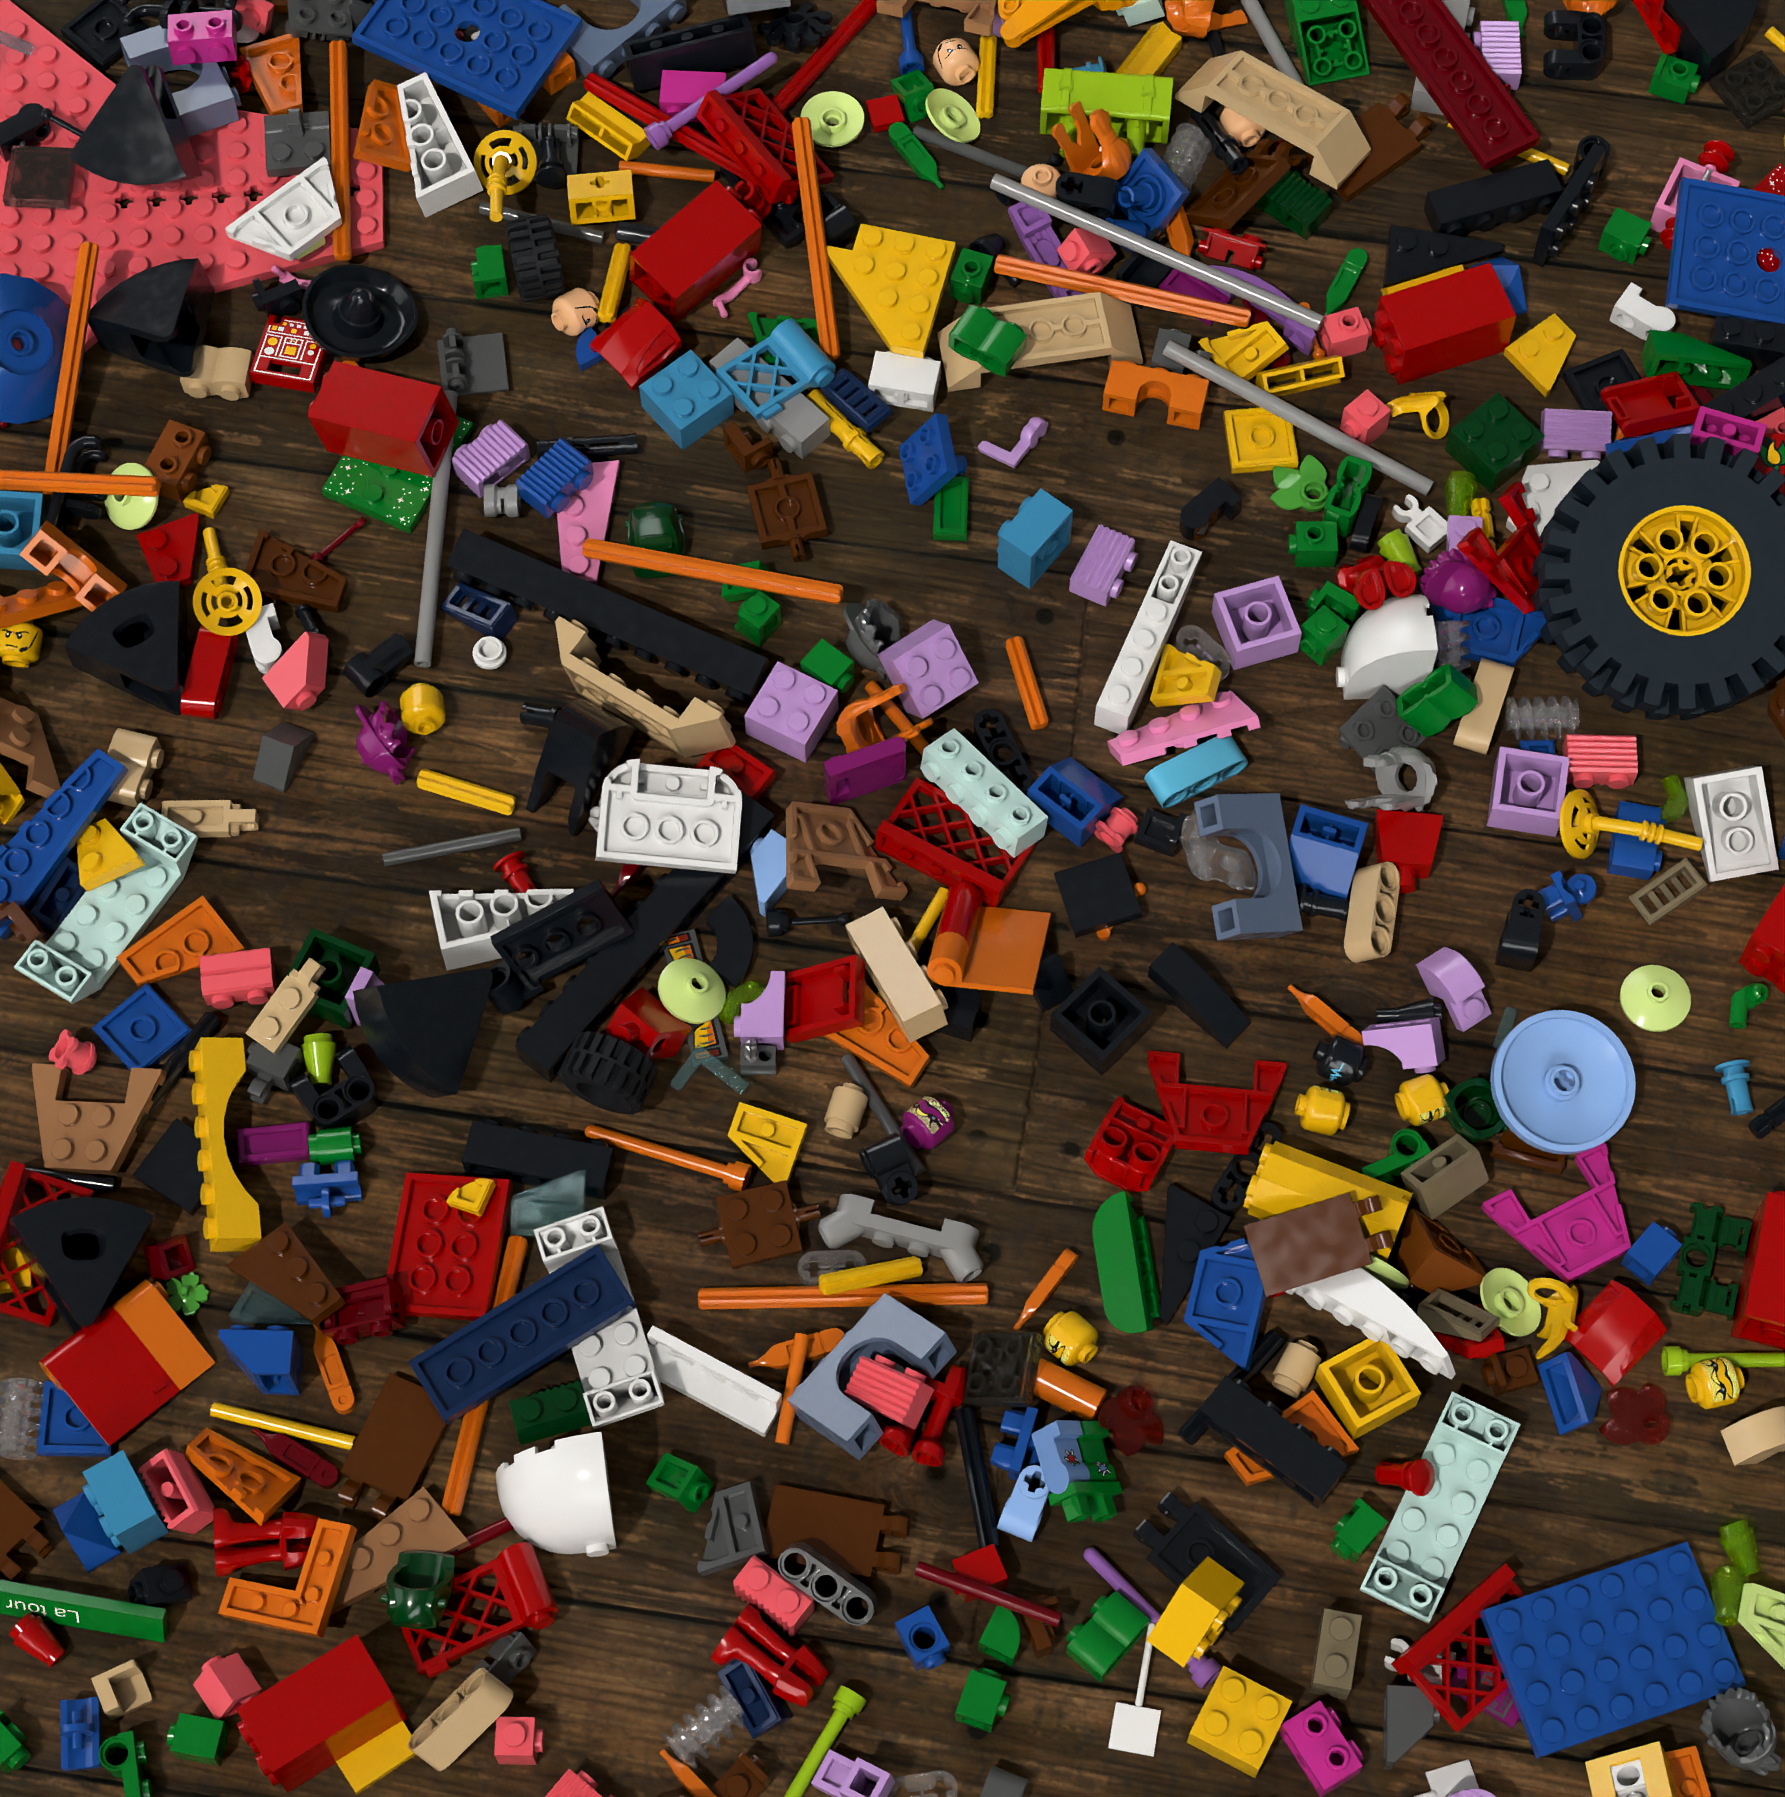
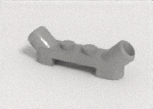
M842 1194L839 1198L836 1212L821 1219L818 1225L822 1239L827 1247L833 1250L861 1236L872 1239V1242L880 1247L892 1248L895 1245L906 1248L910 1254L918 1257H928V1254L941 1257L956 1282L967 1283L975 1279L983 1270L984 1264L975 1250L980 1234L979 1231L968 1224L945 1218L942 1230L937 1231L874 1214L875 1200L853 1194Z

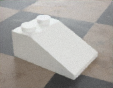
M1750 765L1684 777L1689 812L1697 837L1703 838L1700 851L1709 882L1779 870L1762 766Z

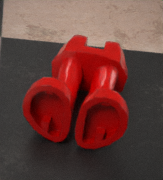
M1379 555L1358 559L1357 565L1345 564L1338 567L1335 572L1337 586L1354 595L1357 603L1368 610L1377 609L1383 604L1385 600V586L1392 595L1403 598L1413 593L1417 583L1416 574L1411 567L1398 561H1384V558Z
M956 1364L952 1365L945 1383L934 1380L936 1376L932 1379L919 1369H915V1371L926 1376L924 1383L934 1389L929 1400L934 1402V1406L925 1429L911 1453L912 1459L919 1464L940 1467L945 1460L946 1451L940 1445L941 1435L952 1407L957 1408L961 1406L966 1388L967 1369ZM899 1422L896 1426L887 1425L882 1428L884 1434L877 1441L892 1453L901 1457H907L912 1447L917 1427L914 1430Z
M222 1507L213 1508L216 1577L228 1576L235 1569L265 1562L283 1561L285 1570L303 1566L312 1540L308 1537L313 1536L318 1518L320 1517L307 1513L284 1512L281 1518L266 1521L260 1526L257 1522H236L233 1520L228 1509ZM279 1539V1543L252 1547L233 1546V1544Z
M751 1603L744 1608L710 1657L711 1661L721 1666L733 1659L746 1663L773 1685L772 1692L801 1707H806L813 1697L814 1692L810 1685L820 1686L829 1674L826 1666L810 1647L803 1644L797 1650L785 1642L762 1620L759 1609ZM747 1638L760 1643L785 1663L783 1667L763 1653Z

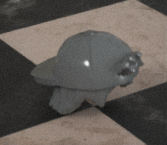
M875 598L866 600V606L855 602L849 603L843 607V616L850 628L846 637L849 653L862 668L877 672L882 680L885 679L890 682L877 654L900 640L903 627L899 624L901 617L888 604L884 605L883 601L877 602Z
M1738 1687L1736 1691L1733 1688H1729L1725 1694L1717 1693L1716 1700L1708 1701L1709 1706L1701 1717L1703 1723L1699 1727L1709 1738L1707 1741L1709 1746L1716 1748L1718 1753L1731 1766L1738 1769L1752 1770L1763 1776L1767 1775L1768 1771H1778L1780 1769V1762L1782 1760L1781 1757L1775 1754L1778 1735L1770 1719L1769 1709L1765 1708L1764 1702L1758 1701L1756 1693L1744 1690L1741 1687Z

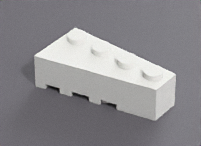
M424 72L397 85L402 118L406 130L407 147L411 159V170L415 182L416 199L425 218L483 191L476 171L427 73Z
M508 889L495 890L494 893L474 894L473 890H459L458 894H442L441 890L429 891L440 948L447 971L501 959L502 957L492 945L490 936L573 893L574 889H527L526 893H509ZM553 935L549 937L546 941L557 942L561 940L563 936ZM523 951V952H520L519 954L527 953V952H529V951Z

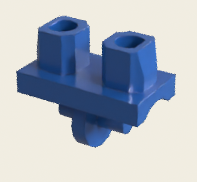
M1560 870L1551 874L1550 876L1554 884L1538 892L1545 901V910L1552 923L1569 914L1573 922L1583 918L1578 905L1588 904L1595 898L1597 894L1595 881L1587 874H1576L1566 883Z
M352 1160L338 1161L334 1164V1173L321 1174L320 1165L315 1162L302 1163L298 1176H292V1187L295 1190L297 1206L309 1205V1209L322 1208L324 1218H331L333 1216V1207L346 1206V1202L362 1201L358 1171L355 1172Z
M1027 1406L1026 1413L1017 1410H1005L1000 1432L1018 1436L1015 1447L996 1442L991 1456V1464L1002 1470L1009 1471L1008 1479L1017 1481L1022 1472L1027 1452L1032 1454L1029 1465L1040 1466L1031 1436L1037 1422L1038 1409Z
M98 1696L79 1700H60L61 1769L63 1771L102 1768L98 1755L102 1745L101 1703Z

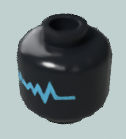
M1333 1034L1327 1041L1321 1039L1312 1055V1059L1317 1061V1074L1340 1086L1349 1085L1352 1081L1357 1083L1368 1063V1057L1365 1056L1363 1045L1341 1034Z

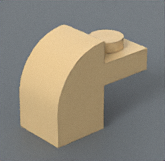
M1785 1406L1756 1413L1721 1430L1734 1466L1757 1464L1778 1452L1785 1451Z

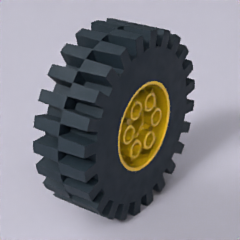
M1685 433L1673 434L1666 442L1657 444L1654 437L1645 438L1637 441L1628 451L1622 452L1620 448L1613 451L1598 466L1593 469L1590 468L1555 508L1553 517L1544 527L1539 539V543H1542L1541 552L1533 562L1532 577H1538L1539 583L1538 589L1532 595L1534 611L1543 610L1546 623L1540 629L1546 645L1556 642L1562 652V655L1556 661L1566 674L1575 669L1586 680L1581 689L1593 698L1603 692L1614 699L1611 708L1623 713L1637 708L1646 711L1645 719L1663 720L1669 715H1680V720H1690L1698 718L1709 711L1717 713L1733 706L1756 692L1785 669V496L1779 490L1785 482V477L1776 468L1766 475L1755 469L1753 466L1759 456L1752 451L1744 448L1735 456L1723 452L1726 440L1711 436L1700 445L1691 444L1690 434ZM1681 529L1690 531L1687 542H1684ZM1660 535L1671 536L1675 542V548L1668 550L1662 547ZM1640 538L1653 554H1646L1632 546ZM1696 539H1702L1708 543V554H1701L1695 549L1694 541ZM1718 554L1722 562L1712 564L1710 558ZM1683 560L1687 561V562L1690 563V564H1688V565L1684 564V563H1683ZM1640 562L1651 564L1654 570L1653 577H1646L1640 572ZM1715 570L1722 575V586H1716L1710 582L1708 577L1709 571ZM1672 574L1675 576L1688 574L1679 585L1677 582H1666ZM1646 586V594L1632 602L1627 590ZM1654 594H1663L1667 598L1668 607L1666 609H1660L1654 604ZM1708 594L1724 601L1720 611L1712 604L1711 597ZM1689 598L1700 600L1703 606L1702 613H1694L1689 609ZM1679 610L1680 630L1668 629L1672 611Z

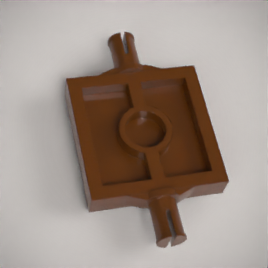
M772 458L767 461L771 478L762 483L747 486V494L761 548L767 549L789 545L793 561L799 562L800 555L802 562L807 558L803 542L808 539L827 536V527L812 472L799 475H784L781 459L775 458L774 465Z
M784 1180L716 1197L720 1214L719 1228L698 1232L701 1247L722 1242L728 1250L731 1267L734 1270L802 1253L800 1222L821 1218L818 1203L797 1208L791 1200L787 1181Z

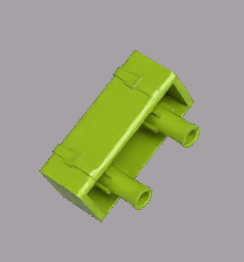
M1044 68L1040 134L1052 135V127L1058 123H1063L1071 141L1077 144V129L1074 119L1068 110L1072 103L1080 101L1088 124L1090 123L1089 116L1096 109H1104L1109 112L1111 125L1117 136L1125 139L1130 138L1129 146L1132 152V163H1134L1145 147V142L1163 144L1168 142L1173 77L1154 76V74L1134 75L1072 70V68ZM1060 148L1059 154L1066 158L1063 149Z

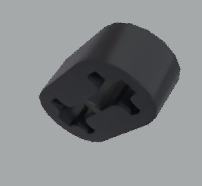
M1366 492L1351 538L1350 550L1366 553L1381 507L1382 496Z

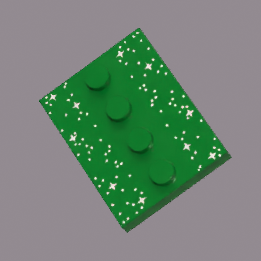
M457 416L459 424L454 433L452 458L456 450L466 444L474 431L473 422ZM342 455L323 486L322 494L328 499L412 534L430 504L433 477Z

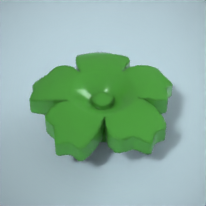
M193 1272L189 1275H183L182 1283L176 1278H171L166 1283V1292L170 1296L166 1301L176 1313H180L183 1309L186 1317L194 1316L201 1308L199 1303L208 1301L209 1291L206 1290L203 1284L199 1285L200 1277Z

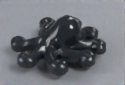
M810 2L800 3L796 12H791L790 6L775 8V15L781 18H777L769 23H760L757 25V32L761 36H766V43L770 46H778L783 42L784 47L790 52L801 53L807 48V45H819L821 42L820 37L825 38L831 35L832 27L826 24L832 21V14L828 11L813 12L814 6Z

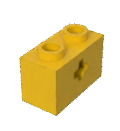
M631 170L567 175L571 225L636 219Z

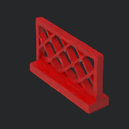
M760 88L722 96L717 90L708 91L696 113V117L770 204L781 202L784 194L799 191L797 167L783 162V158L796 162L795 151L785 148V144L794 147L792 125ZM755 100L762 109L747 104V102ZM733 109L740 111V115H738ZM745 114L761 119V123L746 118ZM766 122L776 125L781 131L766 126ZM752 131L759 133L758 137ZM764 136L777 140L780 144L777 145L764 139ZM771 153L778 155L777 159H775ZM815 153L819 185L831 183L835 175ZM790 175L796 177V180H792Z
M916 778L887 821L883 820L878 827L874 848L948 887L957 882L971 883L981 892L983 905L998 908L1003 900L1004 893L1036 847L1037 842L1015 858L1007 854L1005 849L1003 850L998 847L1001 856L984 859L980 847L995 844L992 837L988 836L977 839L973 829L976 825L971 821L969 815L958 804H953L943 790ZM920 791L931 797L933 804L916 807L913 798ZM955 809L962 813L964 820L946 823L943 811ZM937 813L939 825L922 826L920 815ZM913 817L917 829L905 831L895 824L899 819ZM967 828L970 840L953 843L949 831ZM943 833L947 845L934 846L927 841L926 836ZM973 848L977 860L965 862L958 858L956 851ZM1004 864L1007 874L1003 880H1000L989 874L987 867Z
M11 1160L0 1187V1270L3 1274L0 1276V1282L7 1281L15 1298L5 1303L0 1302V1313L49 1328L56 1308L26 1260V1264L10 1272L7 1270L2 1260L3 1253L16 1246L14 1241L7 1244L10 1219L33 1207L50 1201H56L58 1197L66 1193L80 1197H92L94 1190L25 1169V1164ZM27 1180L42 1184L48 1197L31 1204L24 1192ZM51 1187L60 1191L54 1193ZM22 1200L25 1208L17 1211L20 1201ZM29 1268L38 1286L20 1294L12 1276ZM41 1291L48 1303L45 1316L30 1312L24 1299ZM18 1302V1304L20 1305L21 1309H20V1308H17V1307H14V1306H11V1305H13V1304H15V1303Z
M1506 1563L1491 1572L1391 1663L1400 1675L1406 1673L1456 1733L1462 1730L1508 1687L1505 1678L1501 1680L1503 1672L1493 1647L1492 1665L1475 1663V1644L1492 1646L1490 1639L1475 1637V1621L1481 1618L1479 1613L1491 1606L1499 1605L1500 1598L1506 1592L1513 1600L1526 1596L1512 1580L1516 1574ZM1467 1629V1636H1466V1635H1460L1462 1632H1464V1631ZM1453 1641L1467 1643V1662L1450 1660V1643ZM1442 1652V1659L1435 1658L1439 1653ZM1427 1664L1442 1666V1685L1430 1684L1420 1671ZM1450 1667L1467 1669V1689L1450 1687ZM1475 1671L1492 1673V1690L1489 1692L1475 1690ZM1450 1694L1467 1696V1713L1461 1718L1450 1707ZM1475 1697L1482 1698L1475 1704Z

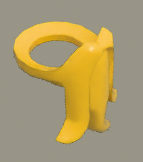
M1442 391L1410 392L1408 396L1396 398L1385 404L1391 410L1392 417L1402 413L1419 412L1423 430L1431 439H1441L1448 431L1449 414L1443 402L1446 394ZM1433 408L1437 410L1440 418L1439 428L1436 432L1430 429L1427 421L1428 412Z
M1535 1278L1529 1281L1527 1286L1528 1295L1548 1308L1545 1326L1537 1334V1337L1548 1340L1538 1350L1536 1354L1537 1359H1541L1554 1351L1564 1340L1568 1329L1573 1332L1578 1329L1575 1325L1579 1296L1577 1287L1573 1285L1570 1288L1565 1283L1551 1278ZM1548 1288L1556 1292L1544 1298L1539 1296L1535 1290Z

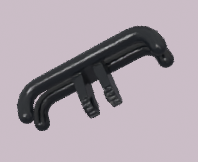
M116 0L117 4L120 6H125L130 1ZM166 0L164 4H141L126 12L122 22L126 27H132L138 19L153 16L159 17V25L162 29H168L169 14L232 10L238 32L243 26L244 19L241 13L235 9L238 0H224V7L199 6L197 0Z
M84 435L76 438L66 449L59 472L83 473L88 463L106 461L107 452L103 449H98L102 446V439L96 435ZM53 492L44 523L47 520L64 534L69 516L92 520L99 519L102 514L101 508L95 504L76 500L102 502L106 500L107 494Z

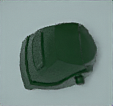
M649 501L632 508V511L629 512V519L624 521L625 528H628L627 545L685 556L686 541L681 522H684L683 514H678L675 506L664 501ZM633 567L635 576L640 578H663L675 575Z
M1471 1077L1459 1083L1443 1099L1444 1114L1454 1131L1470 1144L1491 1139L1501 1129L1504 1132L1509 1130V1127L1505 1124L1495 1106L1491 1083L1487 1082L1484 1078Z
M402 1551L399 1553L397 1564L387 1575L386 1594L383 1593L380 1597L381 1603H387V1615H390L392 1624L412 1629H429L439 1626L452 1592L454 1555L431 1551Z

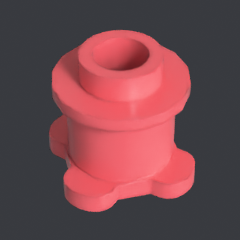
M1113 807L1110 811L1111 816L1105 822L1099 820L1095 824L1097 829L1094 831V834L1099 840L1110 846L1113 851L1120 853L1123 851L1122 845L1129 835L1137 833L1138 826L1136 823L1138 819L1133 812L1125 807L1122 809Z
M65 1029L61 1032L56 1045L50 1050L49 1060L55 1062V1067L58 1069H64L67 1066L71 1068L74 1074L82 1075L94 1067L97 1053L93 1043L89 1041L80 1042L72 1036L71 1031Z

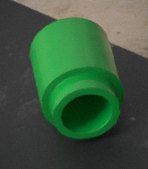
M352 1126L319 1129L316 1134L308 1135L311 1163L320 1162L322 1166L335 1164L341 1160L356 1162V1154H362L360 1132L354 1133Z

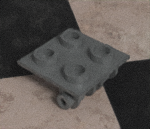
M287 0L288 21L286 20L285 33L291 34V37L307 38L308 32H310L311 40H314L316 33H318L320 41H324L325 37L326 40L349 41L353 30L348 0Z
M519 122V125H513V131L525 136L536 151V173L539 170V163L542 161L540 141L544 137L554 136V146L556 138H559L561 141L560 156L564 163V169L568 175L577 174L580 131L578 126H572L571 122H568V124H555V126H553L552 122H548V126H543V122H539L538 126L535 124H524L523 122ZM521 147L519 150L523 156V169L527 170V154L524 148ZM514 153L513 157L515 159V166L517 167L518 160L516 154ZM535 174V177H534V179L532 180V182H537V181H536V174ZM515 175L512 176V181H520Z
M448 328L445 331L446 334L443 335V340H437L443 391L450 390L456 392L458 396L509 390L503 333L463 337L457 328Z
M1385 685L1338 729L1340 732L1339 745L1346 750L1350 747L1353 748L1362 759L1368 755H1380L1389 751L1391 747L1408 746L1410 748H1417L1427 738L1398 716L1396 698ZM1369 767L1375 774V767Z

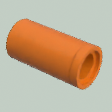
M1042 1357L1035 1365L1025 1387V1391L1085 1421L1095 1420L1108 1390Z

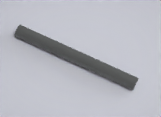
M916 125L913 130V134L919 140L1022 178L1024 171L1029 168L972 145L956 142L943 134Z
M482 201L479 206V214L490 216V203ZM503 206L502 220L511 221L536 216V214ZM550 218L555 233L600 244L604 243L606 231L582 225H571L569 222Z
M520 827L386 852L382 853L384 866L387 867L522 841Z
M853 1053L846 1054L841 1058V1063L855 1085L863 1088V1093L868 1097L867 1103L887 1135L896 1132L900 1136L910 1158L908 1164L914 1177L922 1174L926 1168L903 1136L897 1122Z

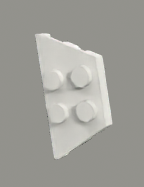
M322 157L225 227L226 235L236 241L292 261L342 225L327 159Z
M1599 460L1527 465L1522 479L1526 492L1521 495L1526 508H1533L1537 520L1533 525L1539 539L1544 527L1553 517L1554 510L1585 472L1590 468L1593 469L1598 466ZM1508 517L1505 527L1513 533L1516 530V526L1511 518Z

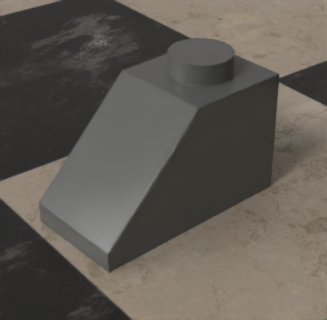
M1387 1685L1383 1692V1769L1391 1770L1431 1731L1434 1722L1439 1723L1440 1713L1417 1686Z

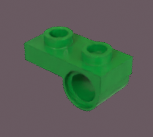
M1402 1129L1392 1137L1387 1157L1361 1168L1359 1173L1392 1185L1395 1182L1394 1179L1401 1177V1172L1426 1156L1431 1150L1419 1133L1411 1129ZM1400 1145L1409 1146L1414 1154L1409 1156L1403 1155L1397 1150V1147Z
M134 1731L118 1733L117 1736L106 1739L100 1746L99 1760L111 1775L123 1778L125 1797H153L151 1781L149 1778L144 1779L143 1764L149 1762L145 1740L140 1741V1738ZM119 1749L128 1750V1757L124 1763L117 1766L111 1765V1757L115 1751Z

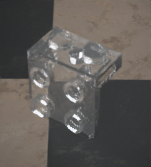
M1194 807L1191 816H1187L1183 822L1182 837L1180 839L1191 873L1201 880L1211 881L1214 879L1225 882L1228 886L1237 890H1243L1244 888L1254 890L1257 885V879L1249 853L1238 848L1219 844L1218 836L1200 837Z

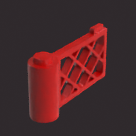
M522 1542L504 1549L496 1559L454 1578L452 1592L456 1591L465 1595L457 1612L448 1609L444 1612L445 1616L453 1618L446 1637L430 1632L431 1628L412 1629L401 1627L418 1673L420 1676L427 1673L428 1677L432 1678L451 1669L449 1662L524 1627H533L535 1630H540L550 1626L559 1611L533 1545L529 1542ZM492 1573L495 1574L497 1584L491 1596L475 1591L481 1578ZM501 1592L505 1601L499 1599ZM472 1597L488 1602L480 1621L464 1615ZM496 1605L509 1609L512 1621L499 1627L488 1624ZM461 1621L477 1627L473 1638L465 1643L453 1640ZM413 1633L419 1635L417 1640H415ZM426 1638L441 1642L442 1646L438 1655L423 1661L420 1651Z

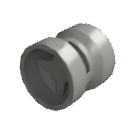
M485 484V517H497L499 514H506L508 517H520L521 498L516 484H508L506 487H498L496 484Z

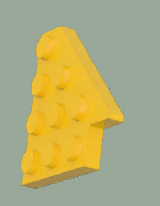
M860 224L853 250L827 245L829 263L892 353L923 359L956 252V242Z

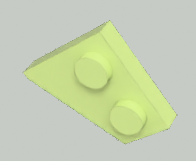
M1745 1583L1737 1621L1785 1669V1594L1755 1583Z

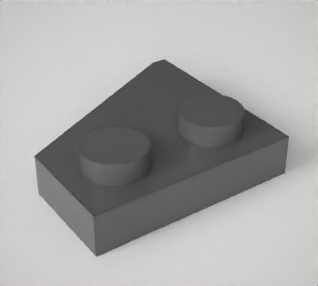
M748 1481L715 1492L711 1508L712 1518L707 1524L704 1537L707 1540L703 1560L698 1561L697 1565L698 1573L702 1576L746 1563L754 1555L758 1558L770 1555L755 1485Z

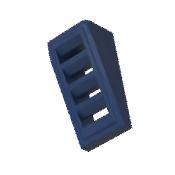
M844 368L835 373L833 380L827 386L821 388L822 394L850 421L868 433L892 414V410L887 404ZM871 408H874L867 416H863Z
M461 582L455 586L440 606L443 612L485 636H492L501 641L518 620V616L511 603ZM467 596L469 599H468V600L466 601V603L462 606V608H459L458 606L462 603V601H463V600L465 599V597ZM477 603H479V605H478V606L475 608V610L471 613V611L473 610V608L477 605Z

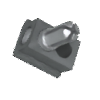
M750 1039L745 1042V1045H740L741 1075H776V1046H757L755 1040H752V1046H750ZM769 1058L770 1060L762 1061L761 1059Z

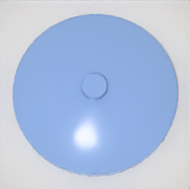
M1545 1011L1522 1021L1507 1034L1499 1045L1491 1068L1492 1096L1505 1124L1525 1143L1549 1153L1576 1154L1598 1147L1616 1134L1623 1126L1634 1103L1636 1089L1635 1073L1625 1046L1606 1025L1591 1016L1575 1011Z

